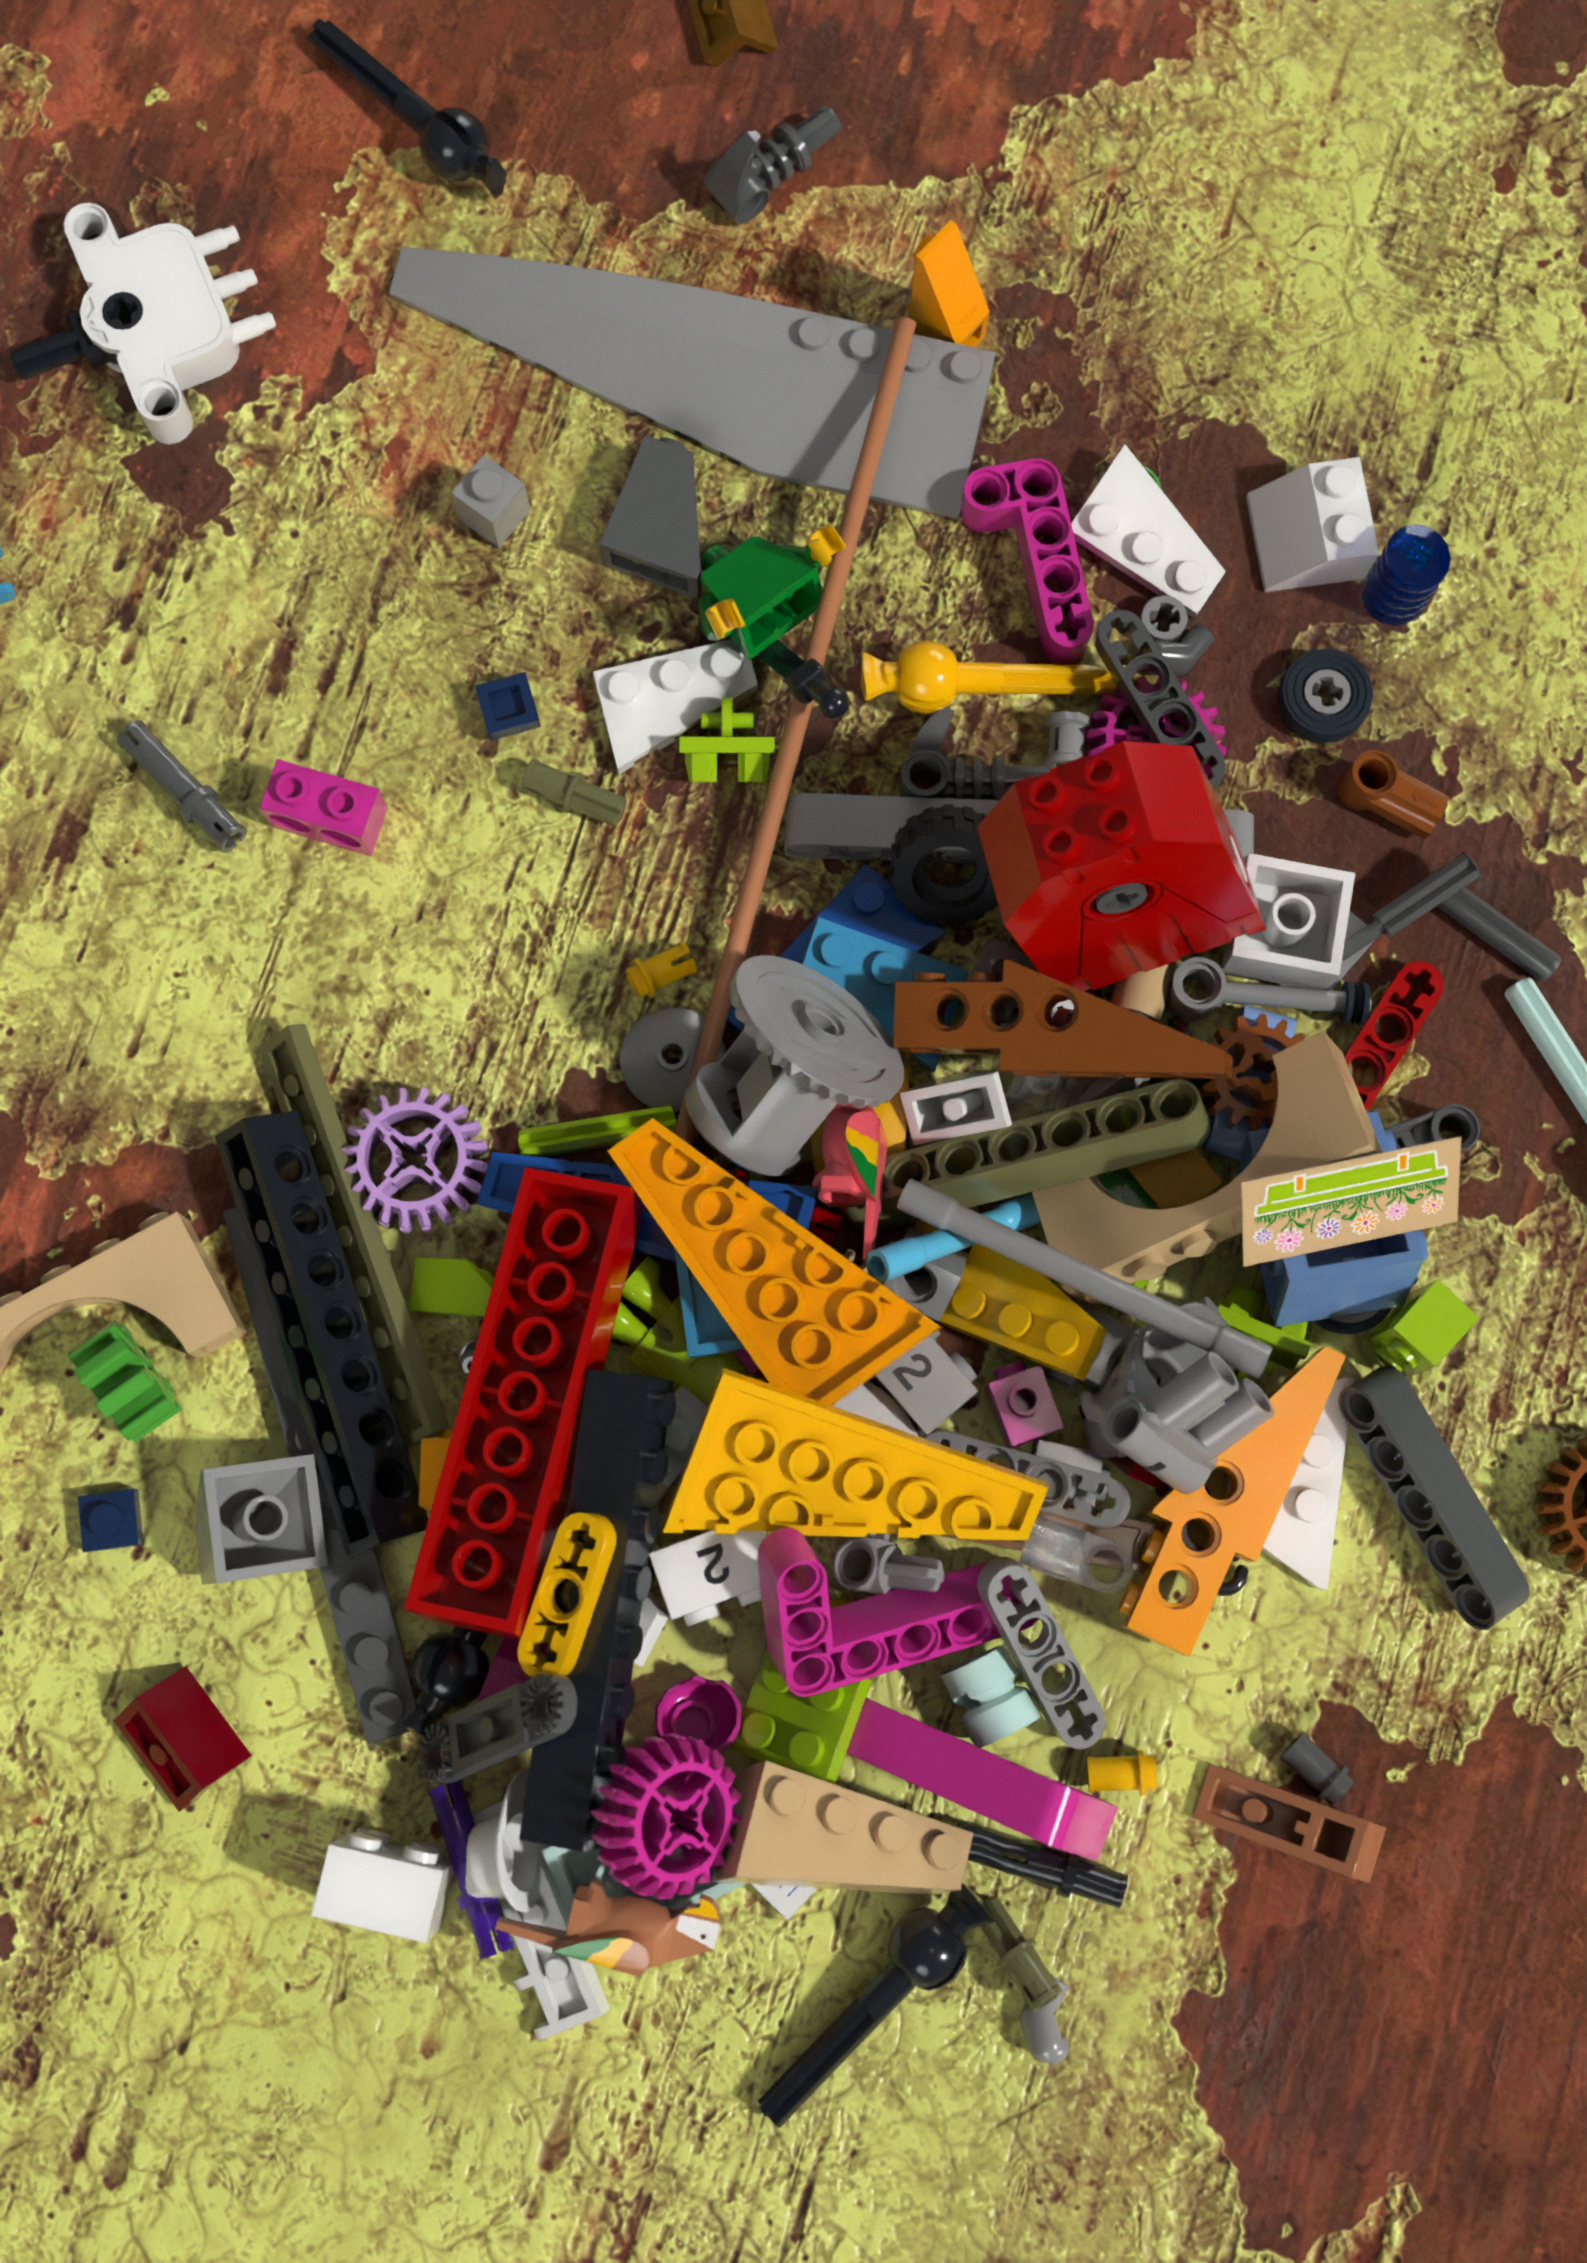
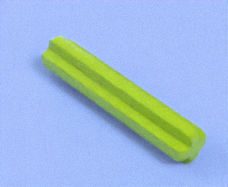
M667 1105L521 1129L518 1132L519 1151L521 1155L548 1157L615 1146L651 1118L657 1120L674 1133L677 1123L675 1110L672 1106Z

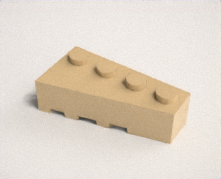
M763 1761L742 1768L736 1789L742 1797L732 1807V1811H735L740 1816L741 1821L731 1825L729 1834L732 1836L734 1843L724 1846L721 1855L725 1866H717L715 1868L712 1882L750 1883L767 1886H803L819 1889H855L925 1895L961 1890L973 1837L972 1832L769 1761Z

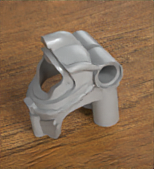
M1204 1297L1198 1303H1186L1181 1306V1308L1217 1325L1229 1327L1227 1322L1221 1317L1217 1306L1208 1297ZM1148 1324L1147 1327L1135 1329L1129 1336L1130 1341L1122 1355L1121 1363L1113 1370L1107 1384L1098 1395L1095 1396L1089 1392L1081 1394L1082 1410L1087 1417L1083 1423L1089 1445L1096 1455L1111 1458L1127 1456L1139 1465L1144 1466L1146 1470L1182 1494L1193 1493L1206 1483L1211 1471L1216 1468L1217 1456L1273 1417L1274 1410L1261 1388L1248 1378L1238 1383L1231 1368L1219 1355L1214 1352L1208 1353ZM1146 1365L1151 1367L1160 1376V1385L1152 1379Z

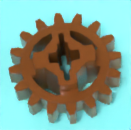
M1259 1014L1253 1026L1249 1027L1247 1020L1242 1015L1233 1022V1033L1222 1025L1213 1034L1218 1044L1207 1042L1225 1052H1228L1233 1046L1235 1048L1233 1056L1236 1064L1232 1068V1079H1208L1209 1082L1198 1091L1200 1097L1213 1095L1216 1100L1209 1110L1212 1116L1219 1114L1223 1110L1229 1114L1227 1128L1232 1129L1240 1120L1246 1121L1247 1132L1259 1130L1262 1122H1265L1267 1128H1271L1278 1099V1079L1272 1055L1278 1052L1264 1046V1043L1270 1044L1277 1050L1282 1051L1303 1041L1305 1038L1303 1033H1299L1291 1039L1285 1035L1288 1023L1286 1020L1282 1019L1273 1029L1268 1027L1266 1014ZM1251 1066H1253L1256 1072L1265 1071L1267 1073L1273 1071L1262 1083L1258 1077L1249 1078L1246 1076L1240 1078ZM1233 1095L1250 1102L1251 1107L1240 1103Z

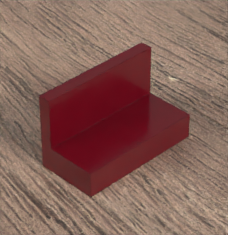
M187 1666L137 1696L113 1721L178 1812L195 1802L216 1781L252 1756Z

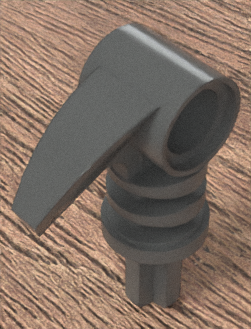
M822 107L794 128L787 123H782L774 129V141L767 137L760 142L761 136L756 130L746 131L733 143L724 156L711 167L705 177L704 186L736 224L741 225L751 221L766 207L771 196L770 192H774L780 187V179L787 182L794 177L795 172L793 168L801 173L808 170L812 166L810 154L840 133L842 125L837 114L832 108Z
M946 706L933 714L918 732L912 744L909 757L905 760L902 767L899 794L900 797H952L953 799L971 797L974 800H980L982 797L989 798V800H1000L1014 782L1030 776L1035 778L1048 773L1051 767L1005 766L1004 755H994L991 766H982L980 758H974L972 766H964L962 758H947L943 756L940 752V746L955 712ZM918 773H926L935 778L937 785L928 790L919 789L913 785L910 778Z

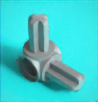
M866 1534V1537H848V1541L843 1543L835 1553L833 1573L837 1582L845 1588L871 1596L882 1593L886 1594L888 1591L895 1589L936 1592L939 1590L941 1583L945 1581L946 1573L943 1572L942 1561L932 1557L903 1555L897 1544L889 1541L890 1534ZM871 1561V1568L868 1575L866 1576V1569L869 1562Z

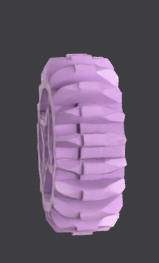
M420 1087L417 1092L416 1102H411L410 1095L405 1088L397 1090L398 1104L393 1106L384 1095L378 1096L376 1099L377 1104L383 1111L374 1116L369 1109L363 1108L359 1114L368 1124L363 1130L351 1125L347 1129L349 1136L359 1142L358 1146L347 1145L342 1148V1151L347 1155L353 1156L354 1161H357V1163L350 1164L344 1169L351 1174L359 1173L360 1180L353 1185L351 1190L357 1192L365 1190L368 1197L364 1200L362 1208L364 1210L372 1209L373 1214L381 1209L378 1223L384 1228H389L397 1215H399L400 1231L407 1234L413 1228L414 1218H419V1224L425 1233L433 1231L431 1216L435 1214L439 1215L446 1226L451 1225L454 1222L453 1216L447 1209L455 1203L461 1211L468 1212L471 1206L461 1195L465 1190L479 1195L482 1188L481 1184L471 1179L470 1176L471 1174L484 1175L487 1172V1163L473 1159V1157L488 1152L487 1143L482 1140L470 1141L482 1130L481 1126L476 1120L462 1124L469 1113L464 1104L455 1106L448 1112L451 1098L444 1092L436 1098L433 1105H431L430 1091L426 1087ZM413 1120H426L437 1123L433 1130L427 1127L422 1133L412 1137L404 1136L393 1129L402 1123ZM453 1134L458 1148V1161L455 1172L449 1181L438 1169L437 1163L438 1157L446 1148L443 1143ZM382 1140L391 1150L392 1160L387 1170L383 1173L386 1178L378 1186L373 1173V1159L376 1148ZM397 1145H402L408 1152L412 1151L416 1155H420L426 1150L427 1153L421 1156L426 1161L425 1165L433 1176H429L421 1168L418 1170L413 1165L403 1170V1167L409 1164L405 1161V1155ZM417 1183L426 1184L438 1192L429 1198L419 1201H401L391 1198L398 1190L403 1193L408 1187Z

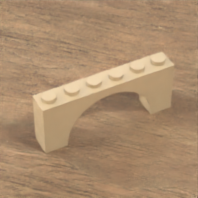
M1323 1030L1272 1055L1278 1079V1099L1268 1136L1259 1152L1243 1172L1221 1190L1205 1199L1170 1209L1137 1208L1112 1199L1103 1187L1098 1175L1033 1191L1032 1195L1048 1246L1129 1284L1138 1280H1151L1162 1275L1168 1266L1188 1257L1206 1255L1212 1252L1218 1243L1239 1233L1242 1234L1241 1182L1383 1153L1342 1051ZM1061 1283V1287L1084 1305L1101 1303V1301Z
M164 1211L140 1223V1232L123 1241L120 1238H113L97 1245L89 1252L92 1258L73 1268L70 1264L49 1271L40 1278L42 1285L24 1295L21 1291H16L0 1298V1377L12 1354L29 1334L53 1317L83 1306L119 1304L147 1311L162 1321L175 1334L188 1354L199 1359L248 1333V1330L189 1219L178 1212L170 1215L168 1211Z

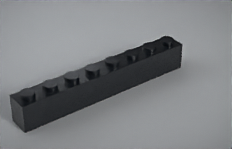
M588 1369L566 1518L575 1513H594L606 1517L615 1529L616 1547L576 1665L566 1675L573 1683L577 1695V1711L573 1724L564 1734L532 1748L519 1836L520 1840L578 1852H587L603 1847L598 1845L591 1837L602 1825V1822L596 1820L590 1811L603 1806L605 1797L601 1795L596 1787L610 1785L613 1776L608 1765H625V1746L622 1742L625 1721L632 1712L635 1700L631 1679L634 1660L639 1656L643 1644V1631L641 1626H639L642 1602L647 1598L651 1587V1571L647 1566L650 1545L657 1536L660 1524L656 1503L659 1485L664 1481L668 1468V1457L664 1447L667 1427L671 1425L676 1411V1399L672 1393L674 1381ZM580 1530L577 1540L584 1544V1549H593L596 1539L589 1536V1531ZM567 1562L566 1569H577L585 1573L588 1571V1567L577 1566L578 1562ZM570 1579L563 1580L555 1592L556 1604L561 1611L570 1613L579 1602L578 1587ZM551 1621V1625L557 1626L556 1630H568V1623H555ZM548 1642L546 1662H555L557 1652L550 1648L551 1642ZM549 1695V1697H548V1701H547V1712H548V1714H549V1713H554L553 1711L550 1710V1707H551V1706H555V1703H551V1699L554 1698L555 1696H550V1695Z

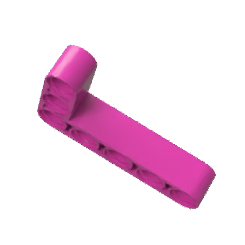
M792 1528L778 1529L764 1538L758 1548L757 1560L767 1649L789 1690L795 1695L802 1697L813 1696L1002 1637L977 1588L978 1576L988 1562L946 1574L945 1581L941 1583L939 1590L936 1592L895 1589L888 1591L886 1594H878L830 1609L825 1569L804 1535ZM1005 1576L1001 1580L1003 1589L1000 1593L1011 1601L1013 1606L1022 1603L1015 1597L1010 1587V1582L1013 1579L1010 1576ZM1040 1618L1026 1620L1018 1632L1033 1626Z
M866 1698L846 1752L851 1756L1037 1841L1094 1861L1099 1859L1118 1807L1040 1775L869 1698Z

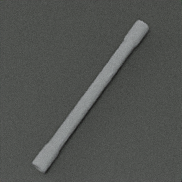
M910 1179L901 1193L897 1204L898 1210L939 1229L950 1230L1201 1348L1208 1353L1214 1352L1228 1365L1255 1378H1260L1268 1362L1273 1347L1228 1326L1217 1325L964 1207L954 1198L918 1181Z

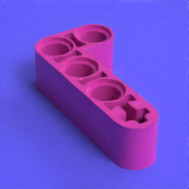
M1028 459L974 470L967 476L963 486L960 509L963 523L969 529L976 532H991L1015 527L1041 649L1045 657L1053 664L1073 665L1078 663L1084 657L1093 633V617L1061 476L1057 468L1051 462L1044 459ZM1037 486L1044 490L1046 495L1034 497L1025 492L1024 488ZM978 495H987L992 497L996 503L990 506H983L978 504L973 498ZM1039 533L1050 534L1056 539L1057 543L1052 545L1042 544L1035 539L1034 535ZM1059 581L1067 587L1068 591L1055 593L1050 591L1044 583ZM1067 615L1065 620L1067 635L1065 632H1059L1063 616Z

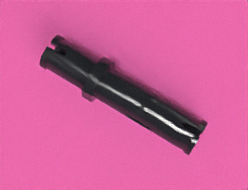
M963 1823L961 1829L973 1833L968 1855L969 1861L1055 1888L1056 1895L1064 1898H1069L1070 1894H1074L1120 1908L1127 1887L1128 1875L1080 1860V1856L1069 1852L1064 1855L1016 1838H1010ZM1001 1853H1010L1025 1858L1026 1860L1022 1862L1010 1857L1001 1855Z

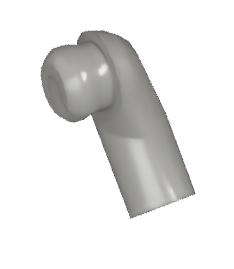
M1052 1975L1063 1992L1050 2004L1032 2013L1026 2003L1021 2012L1020 2021L1029 2052L1037 2061L1055 2065L1061 2063L1069 2051L1068 2040L1061 2036L1054 2014L1070 1987Z

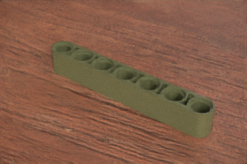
M1175 1079L1012 1122V1125L1009 1127L955 1137L887 1155L881 1215L879 1214L876 1232L921 1221L897 1209L901 1193L910 1179L954 1198L964 1207L971 1208L1193 1150L1200 1147L1207 1140L1211 1132V1123L1196 1086L1189 1081ZM866 1203L860 1204L859 1207H838L850 1227L856 1232L864 1234Z

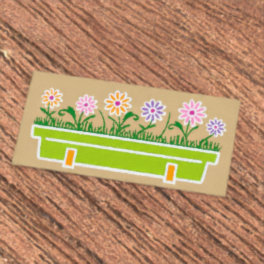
M1461 1136L1241 1182L1243 1267L1458 1222Z

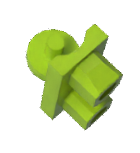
M722 697V713H701V729H722V736L679 737V753H685V764L689 782H717V753H738V782H766L770 764V753H775V736H733V729H754V713H733V697Z
M1234 1285L1222 1303L1217 1306L1221 1317L1230 1328L1273 1347L1272 1353L1262 1372L1263 1375L1271 1378L1277 1364L1293 1370L1300 1359L1305 1360L1312 1344L1304 1340L1308 1322L1275 1327L1273 1321L1271 1325L1256 1320L1253 1316L1261 1296L1243 1286ZM1235 1368L1234 1374L1239 1382L1245 1378L1249 1379V1374Z

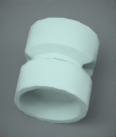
M1001 1644L974 1656L940 1675L953 1703L965 1707L966 1712L961 1720L973 1745L979 1748L1007 1737L1041 1717L1028 1689L1016 1686L1014 1682L1019 1671L1006 1644Z

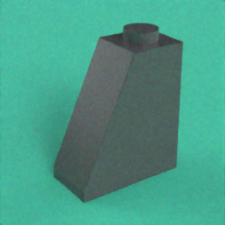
M644 435L599 544L602 565L699 600L702 586L700 583L701 564L693 452L688 451L683 444L674 439L664 437L657 440Z

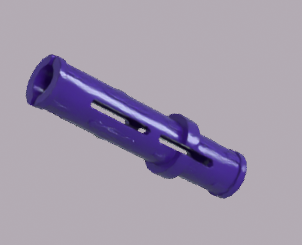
M463 1779L446 1784L452 1807L449 1804L444 1784L427 1790V1793L431 1798L462 1897L457 1898L459 1909L466 1908L479 1950L478 1955L480 1960L497 1954L490 1930L493 1932L498 1952L514 1948L515 1943L512 1941L509 1933L495 1929L498 1918H505L499 1898H476L469 1895L466 1891L468 1836L476 1825L463 1787Z

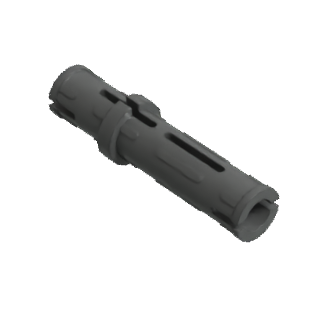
M136 720L128 724L125 728L135 738H129L121 731L117 737V744L122 749H125L180 806L179 814L187 822H195L222 853L229 852L238 845L226 832L230 836L235 835L242 841L247 834V829L242 824H239L218 802V793L209 785L202 786L153 735L142 720Z

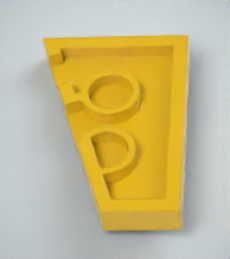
M979 1244L972 1246L962 1278L939 1321L945 1327L1081 1381H1085L1107 1333L1106 1329L1043 1274Z

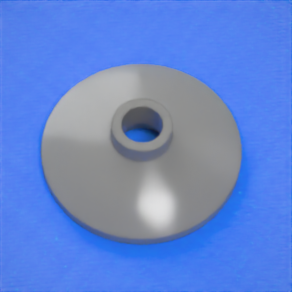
M663 1008L645 1015L631 1027L622 1044L620 1067L628 1089L644 1105L650 1108L669 1105L673 1107L675 1113L680 1112L704 1025V1016L684 1008ZM723 1039L721 1040L716 1062H719L726 1053ZM671 1047L680 1049L683 1053L681 1061L676 1064L666 1063L662 1058L666 1049Z

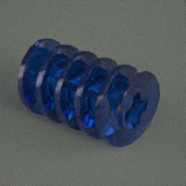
M1419 524L1404 526L1393 533L1368 575L1366 587L1362 594L1364 607L1373 618L1383 624L1398 626L1407 624L1420 615L1449 571L1451 556L1448 544L1441 534L1428 526Z

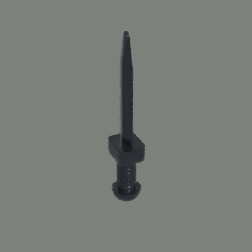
M779 640L767 646L766 649L757 655L785 679L794 698L800 703L808 704L814 700L819 704L822 715L831 719L839 718L847 712L850 703L848 694L840 687L833 688L830 686V680L822 665L814 658L806 662L803 661Z

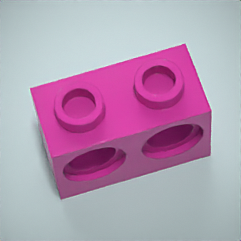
M279 759L276 760L260 805V810L272 828L370 857L372 856L388 810L378 788Z

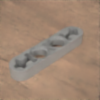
M937 1431L925 1438L944 1446H948V1443H950V1448L972 1456L973 1449L977 1448L978 1450L974 1456L986 1461L996 1456L1005 1457L1012 1470L1037 1479L1044 1472H1058L1063 1480V1491L1055 1501L1043 1502L1040 1508L1042 1512L1094 1527L1109 1529L1118 1526L1124 1521L1130 1511L1131 1500L1128 1490L1121 1482L1107 1475L949 1431ZM1077 1478H1083L1078 1486L1079 1489L1096 1495L1103 1492L1104 1486H1109L1108 1495L1116 1499L1113 1510L1104 1509L1101 1516L1096 1517L1097 1508L1095 1506L1076 1500ZM1074 1501L1075 1510L1069 1511L1068 1509Z
M998 1557L990 1560L982 1568L978 1576L977 1588L979 1595L1050 1729L1069 1747L1085 1749L1092 1746L1100 1739L1105 1730L1106 1719L1104 1711L1034 1577L1024 1566L1010 1557ZM1005 1576H1010L1013 1579L1010 1582V1587L1015 1597L1022 1603L1013 1606L1012 1602L1000 1593L1003 1589L1001 1580ZM1031 1618H1040L1042 1621V1631L1039 1637L1032 1643L1020 1644L1018 1631L1021 1625ZM1064 1663L1066 1671L1062 1682L1054 1688H1043L1041 1682L1044 1671L1052 1664ZM1069 1701L1082 1712L1080 1715L1082 1724L1076 1729L1071 1727L1074 1724V1720L1069 1710L1063 1705Z

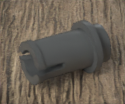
M1305 1732L1300 1733L1279 1757L1317 1792L1314 1798L1319 1802L1324 1799L1331 1806L1334 1805L1354 1783V1780L1347 1775L1349 1768L1346 1765L1339 1767L1308 1738Z

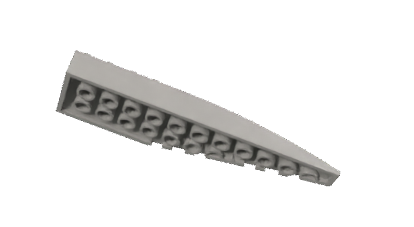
M401 248L389 291L391 298L447 325L454 323L470 331L472 337L488 345H491L493 342L516 353L517 359L533 367H536L537 364L557 373L558 379L631 414L638 412L656 421L658 427L674 435L676 432L690 437L700 442L703 449L720 457L722 454H725L743 463L744 469L759 476L848 495L893 333V329L650 278L548 262L419 248ZM914 334L869 500L959 519L963 486L970 472L996 352Z

